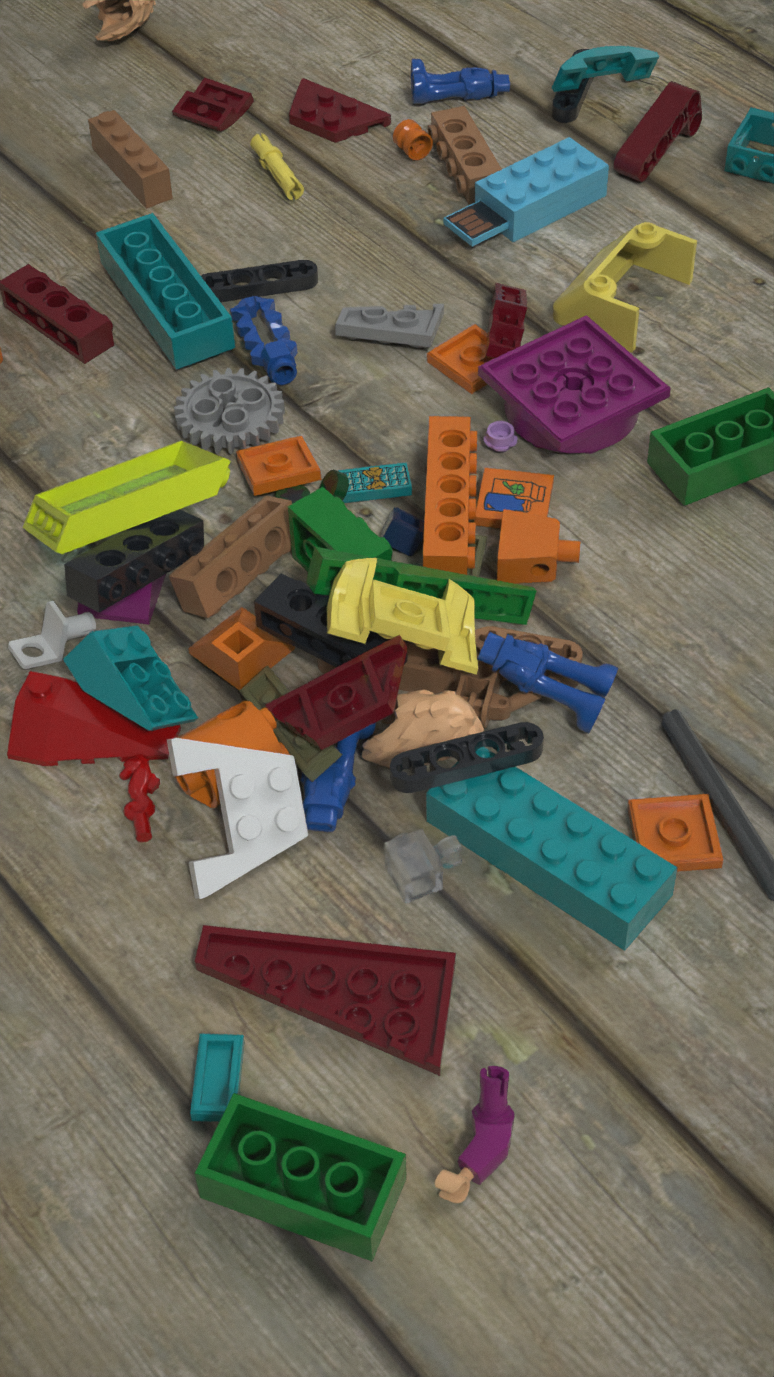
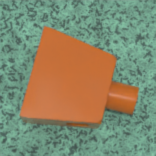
M503 509L497 561V581L513 584L552 582L556 579L557 561L579 563L581 541L559 540L560 522L555 518Z

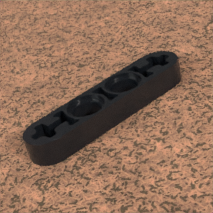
M579 49L572 56L589 49ZM594 77L582 79L578 89L556 92L552 104V117L554 120L561 123H569L577 119Z
M296 260L203 274L201 277L220 302H227L252 296L261 297L312 289L318 283V268L313 261ZM269 278H280L279 280L275 281L266 280ZM240 282H247V283H249V284H246V285H235L236 283H240Z
M520 722L402 752L396 755L390 763L391 784L400 792L415 793L531 763L542 755L544 744L543 731L534 723ZM525 739L528 744L532 745L525 746L524 742L519 740ZM505 743L507 744V750L510 749L509 752L505 751ZM481 747H492L498 753L492 758H482L476 754V751ZM449 756L457 759L459 763L453 768H443L437 764V761L442 757ZM425 763H429L430 772H427V765H424ZM409 769L410 772L415 773V775L408 776L407 773L402 770Z

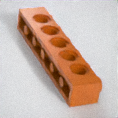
M429 416L423 567L467 575L468 569H475V547H468V544H475L476 522H469V520H476V499L469 497H476V475L470 474H477V453L470 452H477V431H470L471 417Z

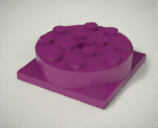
M587 315L478 366V376L505 400V414L509 423L513 425L514 430L537 448L562 453L593 454L598 450L614 445L632 431L638 421L639 412L669 398L671 388Z

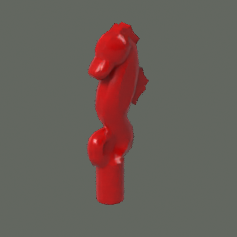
M141 754L125 761L120 778L128 780L132 776L128 785V795L132 802L124 806L123 812L127 819L133 821L136 840L138 842H147L152 839L149 818L155 813L154 802L147 794H153L159 788L160 779L154 773H151L149 760Z

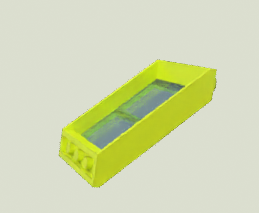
M181 440L36 494L22 528L55 552L64 554L217 495L219 489L223 488L228 481L230 475V468L228 467L231 461Z

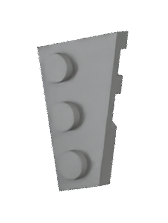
M433 304V310H416V305H403L401 310L388 312L382 306L346 307L342 309L335 324L336 335L345 336L352 340H377L383 344L400 343L408 344L415 348L431 347L444 316V304Z

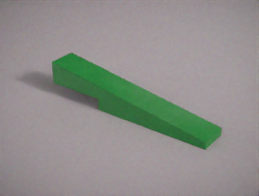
M314 547L306 582L314 594L330 595L334 579L346 561L374 557ZM377 558L373 580L442 599L450 579L474 598V619L527 625L537 592L534 587Z

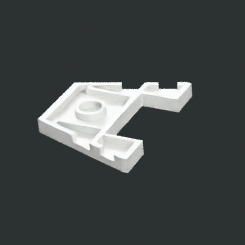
M181 738L167 739L173 776L214 769L229 853L189 862L196 899L208 897L308 836L293 755Z

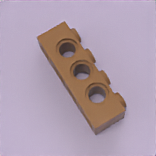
M465 106L431 112V125H428L427 131L437 147L439 159L445 161L448 175L454 177L458 193H463L469 205L475 203V182L502 170Z
M265 496L205 545L201 552L189 558L169 575V579L184 612L205 618L217 614L224 604L235 595L243 592L245 587L258 575L265 573L271 564L282 555L291 551L288 506L292 504L291 500Z

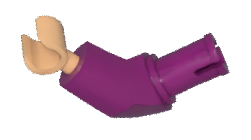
M488 1066L487 1070L485 1068L481 1069L479 1103L472 1110L474 1138L458 1158L457 1162L461 1172L456 1174L448 1170H442L435 1180V1187L441 1190L439 1193L440 1198L453 1203H462L468 1195L470 1181L480 1185L507 1159L515 1118L514 1111L507 1101L509 1072L507 1069L500 1066Z

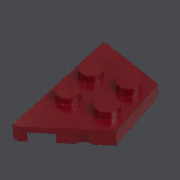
M305 78L300 81L289 112V124L334 143L346 140L351 136L368 133V126L380 123L383 127L391 125L390 113Z
M398 635L269 702L265 706L272 713L275 720L323 750L394 713L407 646L402 637Z

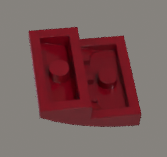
M204 77L194 93L190 91L184 93L172 110L174 116L221 132L241 118L250 108L254 99L252 93Z

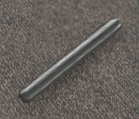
M677 709L666 712L662 716L661 724L704 794H709L712 807L769 899L774 901L773 856L682 712Z

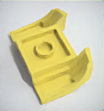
M377 558L356 559L344 563L334 579L327 605L328 634L364 644L370 631L376 632L386 639H392L400 635L403 640L413 642L422 649H438L440 665L477 675L474 598L467 591L449 579L443 597L440 599L373 580Z

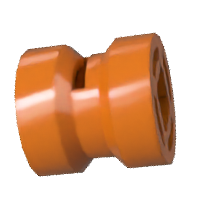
M404 120L394 130V143L404 150L410 159L421 160L431 151L433 146L431 136L422 130L420 125L414 120Z

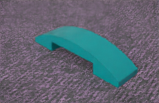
M604 46L585 50L572 56L561 65L552 85V90L558 92L578 89L584 78L621 73L625 81L649 78L660 56L657 52L631 46Z

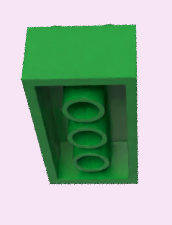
M768 387L651 431L647 463L684 506L774 471V392Z
M233 1093L194 1173L200 1198L369 1261H373L407 1179L405 1153Z

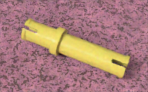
M261 133V137L259 134H256L251 139L250 146L259 156V162L262 167L270 171L288 199L293 200V196L295 200L300 198L304 192V187L282 159L281 151L270 143L265 134Z

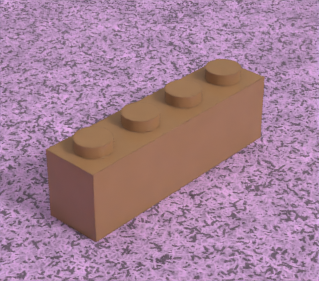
M115 110L103 112L99 116L88 119L93 150L146 209L173 199L169 168Z

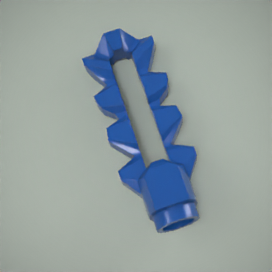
M258 296L242 298L238 305L230 309V315L232 320L238 321L236 323L237 333L244 337L245 349L252 350L250 352L251 363L263 366L272 383L286 385L292 382L297 375L294 359L298 354L297 344L295 341L289 340L290 331L286 326H283L281 313L275 311L274 299ZM258 310L261 311V315L265 319L274 342L267 343L265 346L258 335L256 326L251 318L257 317Z

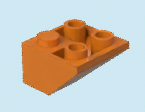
M241 607L188 648L189 654L240 691L267 665L270 668L275 666L291 653L295 646L258 628L256 617Z

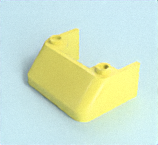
M650 222L636 225L605 246L553 304L554 321L564 326L587 315L627 351L633 353L636 348L639 308L614 299L617 290L616 283L634 264L690 285L693 279L697 240L656 226Z

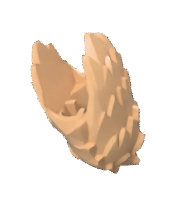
M85 0L82 5L85 9L93 5L98 7V19L103 21V25L95 38L96 40L109 42L127 36L137 27H141L148 20L150 13H153V5H156L155 0Z
M427 690L407 692L406 694H398L394 713L381 719L383 723L391 725L382 733L363 743L362 747L365 750L362 751V758L390 769L392 759L402 752L484 731V728L472 706L464 698L456 695L455 691L445 690L440 694H434ZM442 757L439 760L443 761L453 757Z

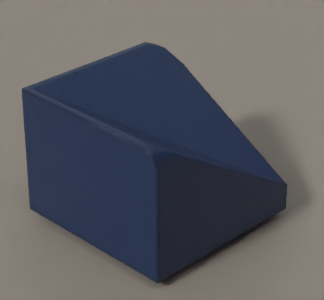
M394 507L382 528L381 537L385 538L391 547L408 556H412L424 538V521Z

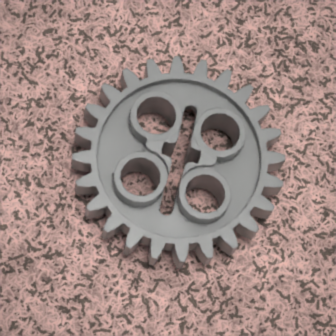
M227 368L225 374L222 375L217 370H213V377L210 378L201 374L200 383L191 380L189 381L190 389H181L182 396L176 397L177 406H174L177 429L181 430L182 437H190L192 445L201 442V447L204 450L214 446L216 454L222 448H227L229 454H232L235 447H240L242 450L246 449L248 444L259 446L260 438L270 441V432L278 433V424L284 423V400L282 398V391H277V384H269L268 376L257 379V371L245 375L244 368H241L237 374H232V370Z

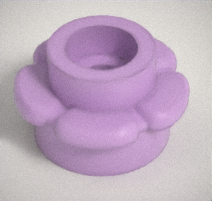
M496 421L488 426L486 436H484V443L495 452H506L510 447L516 445L518 438L514 435L515 430L512 424L506 421Z

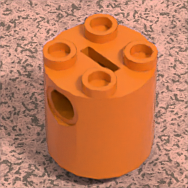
M242 701L177 737L290 755L286 747L278 741L273 731L277 728V724L272 713L266 707L258 710L250 701ZM214 769L175 776L181 789L187 795L210 808H217L221 805Z

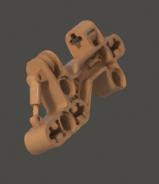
M486 626L475 630L477 658L489 632H492L505 639L507 634H509L514 639L529 641L535 644L542 643L547 645L550 651L582 663L581 647L570 640L495 626ZM407 641L408 661L403 667L399 690L408 692L427 690L434 694L444 692L445 690L455 691L456 695L464 698L472 706L484 729H487L490 720H506L512 712L541 698L539 694L521 691L508 698L499 695L500 685L504 681H508L499 673V669L495 673L491 671L493 666L478 660L477 675L440 665L438 649H422L413 642ZM317 658L318 668L323 674L336 668ZM546 670L544 674L573 688L579 684L574 680Z

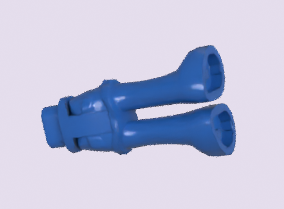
M411 59V94L413 104H424L450 97H462L463 100H478L486 97H495L497 92H510L508 74H497L496 70H492L490 74L488 69L466 67L462 68L461 71L446 74H432L426 71L421 59Z
M489 632L477 658L493 666L491 671L496 673L499 669V673L516 685L521 692H533L545 696L573 710L576 713L577 727L588 734L592 730L618 671V667L604 663L597 667L586 665L562 657L550 651L548 646L542 643L535 644L529 641L514 639L509 634H507L505 639L492 632ZM546 670L552 671L586 686L592 693L560 683L544 674Z
M376 722L338 741L337 749L342 756L316 780L312 782L302 772L301 782L304 785L303 808L308 830L335 831L337 819L343 816L344 806L349 797L350 790L356 785L353 767L358 740L370 738L375 731Z

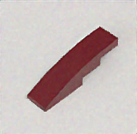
M495 283L488 324L486 356L497 358L521 346L525 329L524 318L527 311L526 290Z

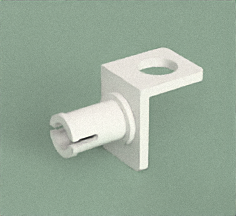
M49 601L46 603L41 635L10 641L8 649L23 669L60 662L63 660L66 641L87 636L91 631L96 630V622L90 612L65 618L54 601ZM36 647L43 654L39 657H29L22 652V649Z

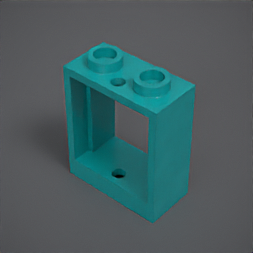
M752 107L749 109L728 144L724 171L774 183V154L746 148L750 141L774 146L773 112Z

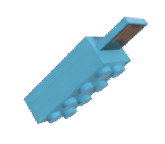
M568 137L475 182V203L444 217L443 224L472 247L499 233L503 234L510 241L515 242L607 196L609 165Z

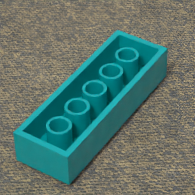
M154 213L95 233L101 264L176 370L236 348L231 315Z
M481 747L476 751V754L482 758H492L496 755L485 747ZM457 761L451 768L455 767L459 762ZM517 767L434 787L426 792V819L428 823L624 951L673 896L678 867Z

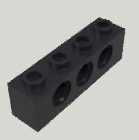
M179 509L127 529L64 564L67 596L97 612L105 610L201 552L204 547L203 520Z
M282 573L254 600L256 625L258 628L334 667H338L390 640L381 637L373 631H370L365 644L328 634L327 605L330 595L314 594L311 588L304 582L294 580ZM406 653L404 665L408 661V653Z

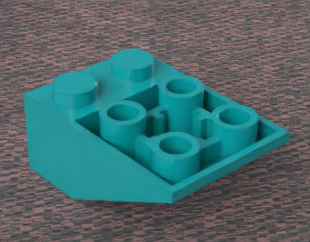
M138 625L91 631L63 658L84 692L148 731L194 722L198 719V716L191 707L189 698L181 692L171 676L170 669L161 661L151 646L148 635Z

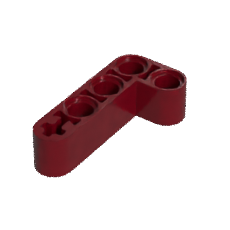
M673 81L669 82L616 154L613 164L614 171L640 182L645 181L679 133L692 137L698 131L702 121L700 92Z

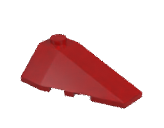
M30 671L15 699L7 756L8 759L40 766H58V761L80 759L82 764H94L95 759L115 757L121 762H125L135 755L141 754L148 760L169 759L167 739L177 738L181 731V726L175 725L148 731L84 692L77 682L63 677Z

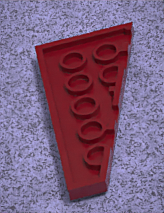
M203 925L195 957L197 971L440 1076L456 965V953Z

